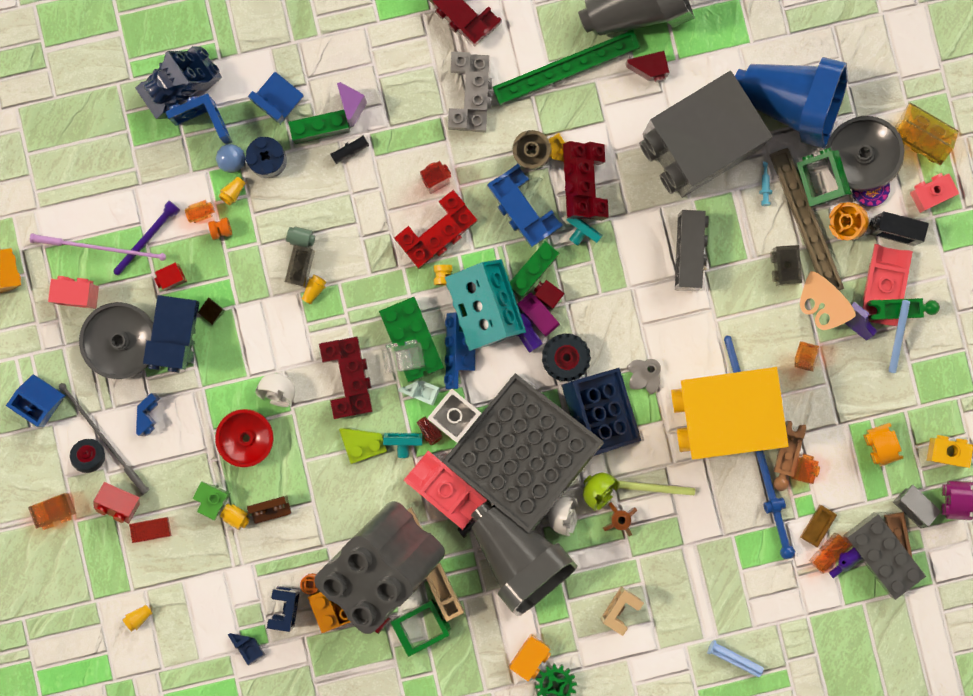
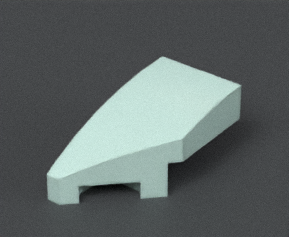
M417 380L410 385L399 388L398 391L433 406L441 388L425 381Z

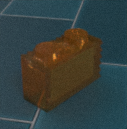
M69 493L60 494L28 507L35 528L42 527V530L54 527L53 523L59 520L61 523L72 520L71 516L76 514Z

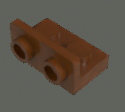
M287 495L247 506L248 514L252 513L255 524L292 513Z

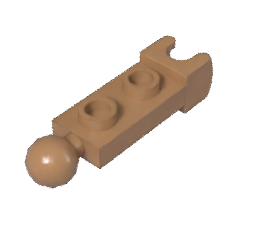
M791 421L785 422L789 447L779 448L773 471L780 473L773 483L774 488L778 491H784L788 488L787 475L794 477L802 441L806 432V425H800L798 430L794 432L792 430L793 423Z

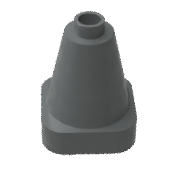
M585 0L586 8L578 12L585 31L588 33L596 30L600 36L666 22L674 28L695 19L689 0Z
M489 501L483 503L471 514L475 521L471 530L501 588L498 596L513 614L521 616L577 569V564L559 543L553 545L535 530L528 533L499 508L493 507Z

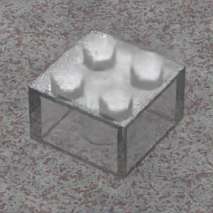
M417 340L405 341L403 346H398L397 343L385 345L386 349H381L385 373L387 374L426 367L423 346Z

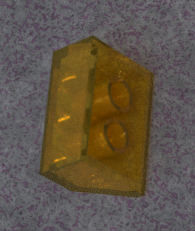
M909 102L895 126L902 138L903 144L910 147L915 153L922 154L929 161L940 166L954 149L959 132Z

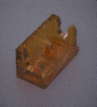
M833 533L808 560L822 574L850 546L837 533Z

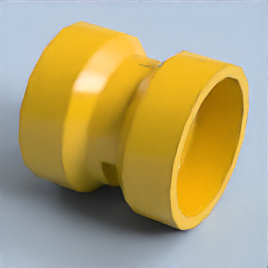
M434 265V272L436 273L434 285H446L445 277L451 275L452 265Z

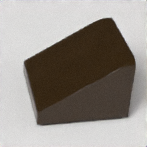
M208 298L198 313L213 325L225 310L214 300Z

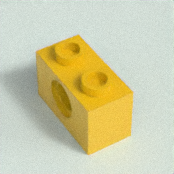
M937 435V438H930L926 461L970 468L973 445L967 444L968 440L956 438L954 442L949 441V437ZM949 446H952L954 449V453L951 456L947 454Z

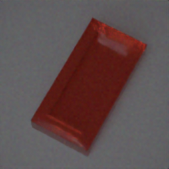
M169 517L129 524L132 543L172 536Z

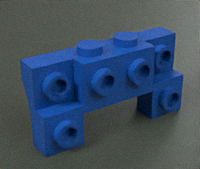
M517 164L488 183L487 187L499 203L498 209L502 215L505 216L507 214L510 218L509 224L514 231L518 230L532 248L559 230L563 225L557 220L552 210L539 219L537 213L518 189L528 182L529 178L523 173L520 165Z

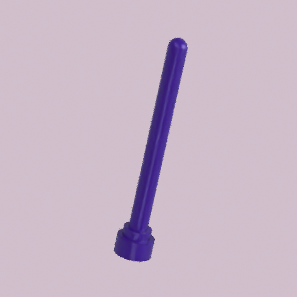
M168 200L164 205V212L131 251L140 252L167 219L173 217V215L176 216L180 209ZM127 254L114 269V274L120 275L136 255Z

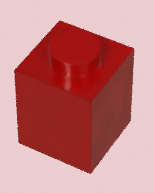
M176 262L155 272L157 277L154 280L158 288L162 287L165 291L187 282L180 265Z

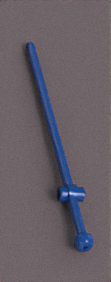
M725 336L724 341L733 373L741 372L731 336ZM763 450L755 451L769 498L768 502L763 503L764 510L767 514L772 513L782 545L780 555L783 559L793 558L795 556V549L789 544L781 516V510L786 509L785 501L783 498L778 499L775 495Z

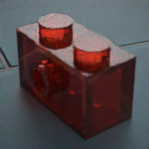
M440 161L433 162L420 171L421 179L430 194L450 184L451 172L447 165H442Z

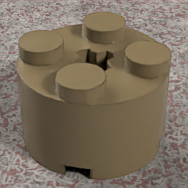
M528 130L516 137L513 143V156L518 164L529 170H537L549 162L552 155V147L550 141L543 133ZM529 146H531V147L537 146L536 149H535V150H536V153H535V154H533V153L528 154V153H529V149H528Z

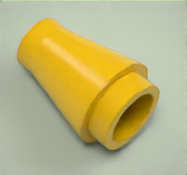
M236 177L220 190L219 198L228 205L235 203L246 183L241 178Z
M313 274L311 278L309 277L301 299L312 304L316 297L326 288V281Z
M145 604L143 607L126 614V617L122 620L132 632L135 629L137 630L153 613Z

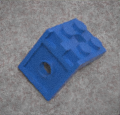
M208 93L200 97L193 96L187 99L186 103L172 105L169 107L170 110L166 111L168 119L175 126L208 112L222 142L225 145L232 142L216 103Z

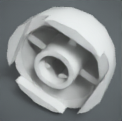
M283 372L271 373L261 379L255 393L262 400L265 397L270 399V404L289 407L295 396V386L287 374Z
M560 497L545 515L548 518L550 528L556 533L570 536L569 532H574L579 513L575 514L576 507H579V500L577 498Z

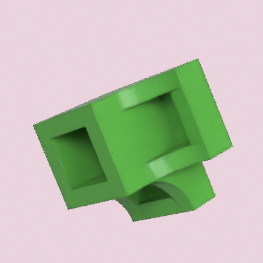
M201 481L193 497L194 500L201 503L197 512L212 520H216L231 493Z

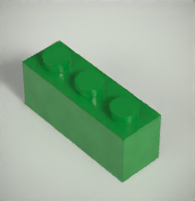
M345 110L288 122L294 144L350 132Z
M544 241L510 281L512 291L522 299L560 253Z

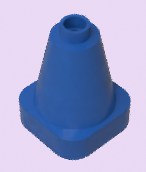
M822 57L818 66L750 64L747 71L743 69L737 70L735 77L756 110L799 132L802 143L823 149L826 147L847 87L848 70L846 62Z

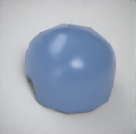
M234 144L222 146L216 155L218 167L227 173L238 172L244 166L246 160L244 151Z

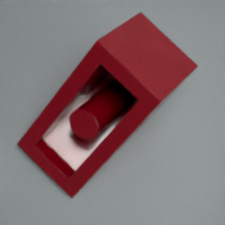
M664 51L627 59L625 63L626 68L648 81L666 80L665 77H668L670 73Z

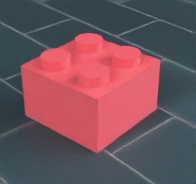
M65 276L51 279L48 302L57 305L96 309L99 286L94 285V281L84 278H77V281H74L75 279Z

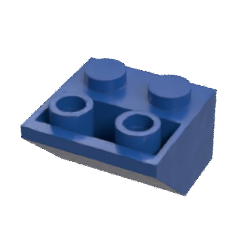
M33 374L15 391L6 406L36 427H45L66 395Z

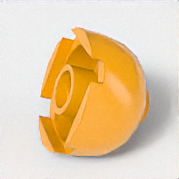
M851 202L840 203L833 208L829 215V218H831L829 229L840 240L850 241L858 239L864 235L868 228V214L859 204Z

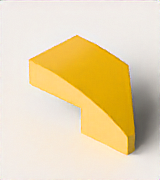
M558 133L548 139L552 147L551 158L564 162L563 144L565 142Z

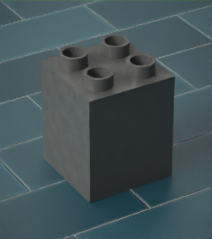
M730 70L651 118L642 133L644 140L640 141L639 145L650 162L658 159L664 172L659 177L666 190L670 194L678 191L683 198L760 151L773 136Z

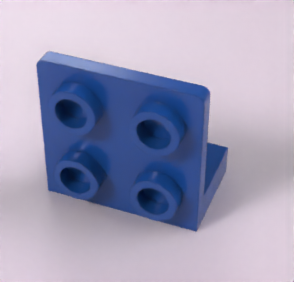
M274 72L257 93L252 91L248 97L255 105L281 125L304 95L277 72Z

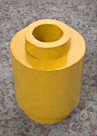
M226 504L220 514L224 522L238 530L241 527L245 528L250 521V518H248L249 514L234 504Z

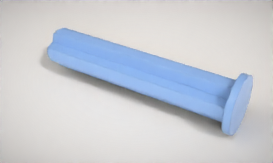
M716 640L711 642L707 654H713L756 677H760L763 674L764 668L717 644Z

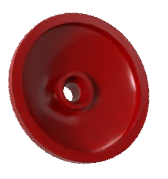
M248 409L236 410L226 415L219 423L215 434V443L219 454L225 461L237 467H251L262 462L269 455L274 441L273 430L268 420L260 413ZM246 434L250 437L248 442H245L243 440V437Z

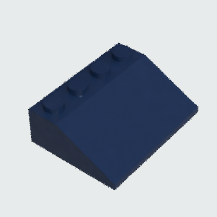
M620 368L561 385L570 416L604 442L594 456L642 441Z

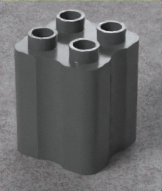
M391 501L316 574L314 582L317 589L329 601L338 604L344 610L348 620L359 631L371 634L385 622L397 607H400L415 592L444 558L445 549L431 533L424 531L417 525L413 515L401 503Z

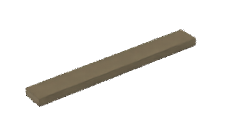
M788 147L770 154V159L815 272L826 278L838 290L844 289L814 211L809 206L804 186Z

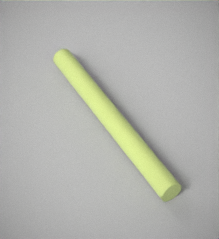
M619 481V489L695 495V488Z

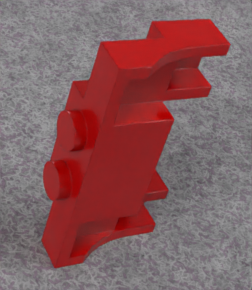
M454 190L438 201L447 215L420 237L409 226L394 237L395 241L418 269L436 255L440 257L447 251L446 247L450 243L456 244L462 239L461 235L478 222Z

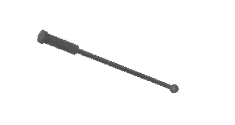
M59 384V389L65 392V394L69 397L72 403L76 406V408L84 416V418L95 430L98 436L102 439V441L106 444V446L110 449L113 455L124 467V472L128 475L131 481L139 489L140 494L144 495L146 492H148L150 489L145 486V484L141 481V479L134 472V470L130 466L126 465V463L122 460V458L118 455L115 449L103 436L100 430L92 422L89 416L85 413V411L77 403L74 397L66 389V384Z

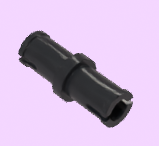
M362 135V137L351 143H345L344 147L330 153L334 162L338 164L349 156H355V153L368 147L369 144L364 135Z

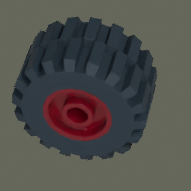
M564 333L552 337L545 344L542 351L544 369L551 377L559 381L569 382L577 380L586 373L585 371L590 366V349L585 341L574 334Z

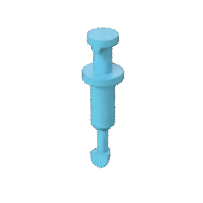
M764 161L762 190L759 191V194L763 195L761 206H770L769 195L772 194V190H770V176L767 174L768 163Z

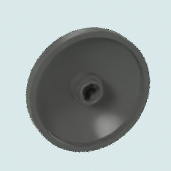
M873 116L855 117L842 123L832 133L826 149L831 148V150L839 151L849 187L855 191H872L887 185L899 173L904 161V145L899 132L889 122ZM827 158L828 169L835 179L830 160Z
M108 303L95 309L84 321L79 335L80 352L85 363L95 373L110 379H127L138 375L148 367V364H143L146 340L151 341L153 322L143 310L128 303Z

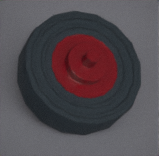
M83 439L73 445L69 458L72 466L77 471L91 473L102 466L105 461V451L98 441Z

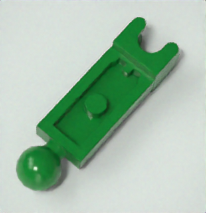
M923 298L870 300L867 302L868 306H874L877 309L876 314L868 317L869 320L899 319L902 300L910 301L907 319L924 318V312L929 315H935L940 309L939 303L935 300H929L926 304H923Z

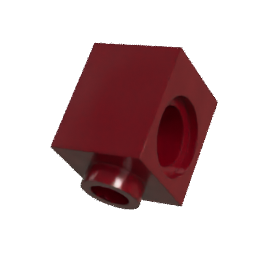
M548 280L544 283L540 281L534 289L536 292L535 297L552 310L565 294Z

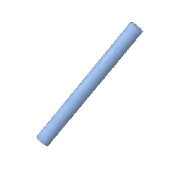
M902 300L889 366V372L896 373L910 306V301Z

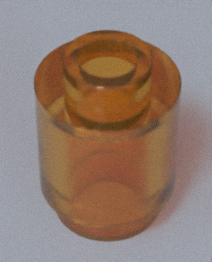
M206 199L188 205V208L185 209L189 223L207 220L213 217L212 213H215L213 204L211 202L208 203Z

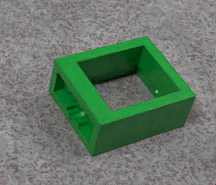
M827 148L819 151L820 155L815 157L813 154L802 157L803 161L797 163L810 207L851 195L838 150ZM829 158L838 189L816 196L807 165Z
M433 599L394 618L390 622L408 657L450 635L449 630L451 626L448 621L443 620L440 614L441 610L437 602L434 603ZM430 607L442 633L414 647L401 622Z

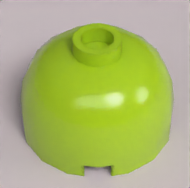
M603 472L596 473L593 476L589 475L583 482L585 486L583 487L582 495L584 501L594 511L596 509L600 510L613 498L611 493L613 490L617 492L620 482L612 475Z

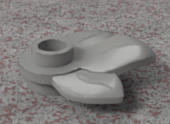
M634 360L627 366V369L633 373L629 383L631 389H642L645 387L649 394L657 391L660 385L658 375L661 371V365L657 360ZM648 366H653L655 370L653 372L648 371Z

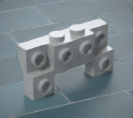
M451 52V73L466 74L464 109L449 108L448 130L486 133L487 108H491V97H488V89L492 90V78H489L490 55Z

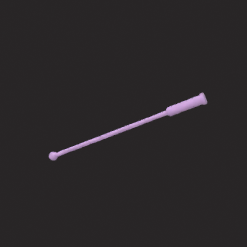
M34 233L30 235V243L36 242L57 246L70 245L159 258L161 261L166 259L164 253L152 254L63 241L62 238L41 236Z

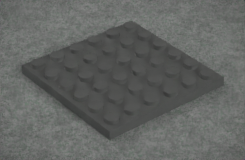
M515 373L442 462L525 531L531 533L604 442Z

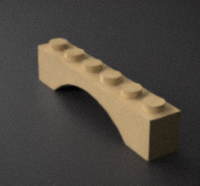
M413 508L407 509L413 515L417 525L423 529ZM439 562L427 576L426 580L447 622L463 614L464 609Z

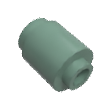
M296 226L294 228L289 227L286 242L305 249H309V246L313 247L315 241L313 231Z

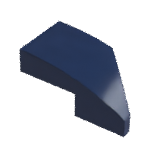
M232 633L228 634L234 647L239 650L247 665L250 666L266 655L255 638Z

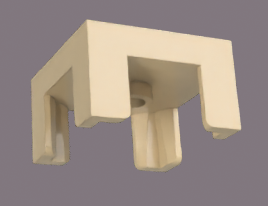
M621 586L600 619L603 624L623 636L627 631V627L624 625V622L616 617L620 616L623 612L625 603L639 611L644 602Z

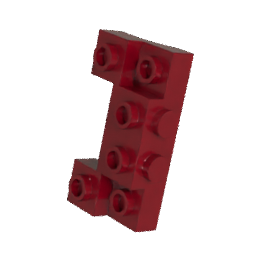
M429 0L435 6V13L442 20L445 18L449 22L448 26L455 33L458 31L461 35L463 34L474 47L502 23V19L497 17L489 6L478 16L464 0Z
M574 141L564 143L567 218L600 221L609 218L608 199L596 198L594 165L606 163L605 144Z
M358 337L319 343L323 363L338 360L345 394L344 398L330 400L333 418L339 419L373 412L369 389L372 386L370 377L366 378L365 370H368L366 358L362 359Z

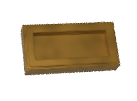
M819 504L800 538L818 548L837 514Z

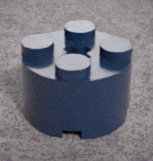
M258 137L249 144L246 150V162L250 169L259 177L271 178L278 176L286 167V153L280 143L273 138ZM264 155H265V156L269 155L270 159H269V160H268V159H265V160H264V159H263V156H264Z

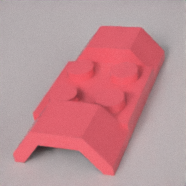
M874 244L862 307L869 313V316L877 313L876 307L867 305V302L870 300L904 299L913 251L891 249ZM899 319L869 320V322L897 326Z
M430 451L426 452L404 479L408 485L462 530L472 519L471 514L487 501L486 498Z

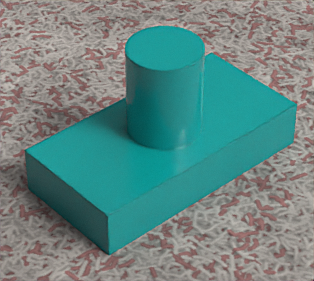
M567 218L566 220L577 228L569 239L577 246H579L585 236H588L596 243L603 236L582 219Z
M384 433L383 445H397L398 458H408L409 445L422 446L423 433Z

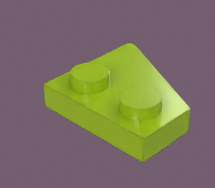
M345 428L339 429L351 464L387 452L386 445H383L381 433Z

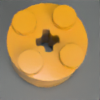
M890 423L869 429L867 434L863 435L867 446L872 447L873 452L870 455L873 463L879 464L880 467L903 459V456L898 454L902 450L894 431H890L888 428L891 427Z

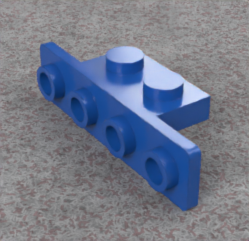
M457 312L447 313L445 319L446 356L444 362L446 365V375L444 383L445 388L448 390L458 389L459 370L475 371V350L469 351L465 343L464 333L459 332Z

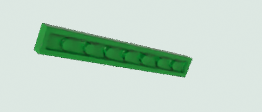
M631 30L493 86L492 89L500 106L640 49V45L634 31Z

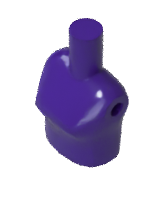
M853 547L848 552L840 554L838 566L832 569L829 574L834 579L841 572L851 570L863 559Z

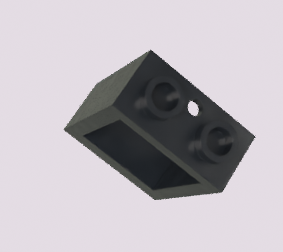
M885 211L871 218L869 223L870 235L911 246H916L925 241L929 226L927 222Z

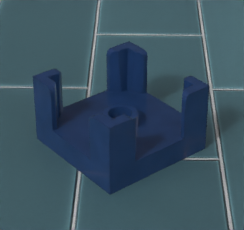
M277 586L276 589L272 590L271 598L273 600L287 602L283 606L282 614L284 616L273 615L272 619H268L266 629L290 632L295 627L300 589Z

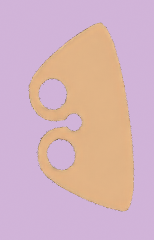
M814 271L809 273L801 295L800 309L805 314L810 315L818 310L821 303L825 304L824 309H821L815 317V323L819 329H832L850 321L856 316L852 305L833 284ZM814 299V308L807 310L805 308L806 300ZM824 313L829 314L830 321L828 324L821 325L819 322L820 316Z

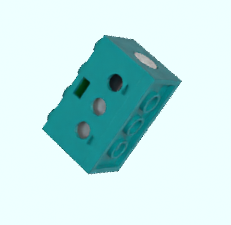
M502 259L481 262L445 277L446 286L450 291L453 307L457 312L459 325L463 330L465 343L469 351L487 347L526 332Z

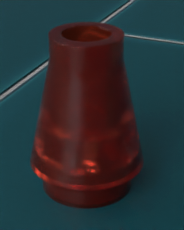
M426 416L417 422L426 443L432 446L443 438L442 431L431 423Z

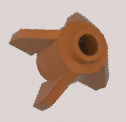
M612 502L608 503L613 513L610 518L611 523L603 527L604 531L615 527L618 530H625L627 535L631 536L632 533L628 527L631 525V516L637 512V509L634 507L626 512L624 510H617ZM619 517L625 518L623 524L618 522Z

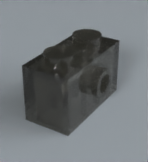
M799 245L776 246L773 248V252H770L771 263H774L772 281L776 283V286L801 284L802 273Z

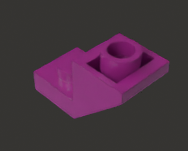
M531 292L517 303L520 310L525 313L545 337L560 325Z

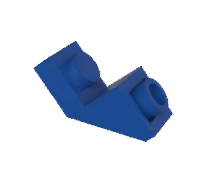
M150 393L137 406L136 434L138 436H148L155 429L153 426L156 422L147 411L151 412L158 406L157 401L160 398L156 393Z

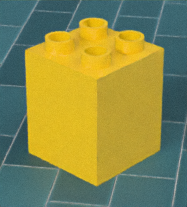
M777 367L681 380L682 388L671 390L674 413L685 412L687 427L677 428L680 452L691 451L692 460L789 447Z

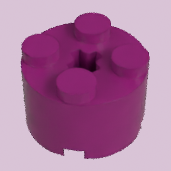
M948 480L947 484L942 485V496H945V504L942 503L941 505L942 515H946L947 519L953 520L973 519V517H970V512H973V490H971L970 486H973V482Z

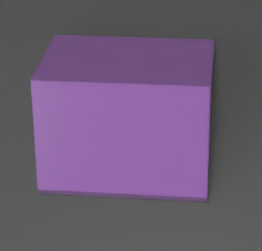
M338 82L337 86L346 118L350 127H353L365 108L367 101L360 92L342 82Z

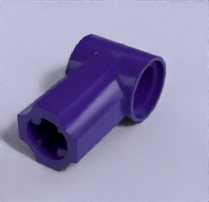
M523 312L520 315L526 332L516 337H519L530 353L543 343L533 330L530 320Z

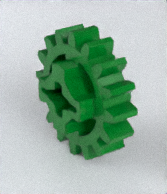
M553 663L552 668L546 665L545 672L539 671L541 677L535 678L539 682V684H535V688L540 689L537 692V696H549L547 694L550 693L557 696H571V693H576V690L572 688L577 685V682L572 681L575 675H569V668L563 670V664L559 668L556 667L555 663ZM554 672L561 673L563 676H556ZM548 676V683L543 687V681ZM553 681L560 683L558 689L552 687ZM568 683H569L568 690H567V692L564 694V693H563L564 686L568 685Z

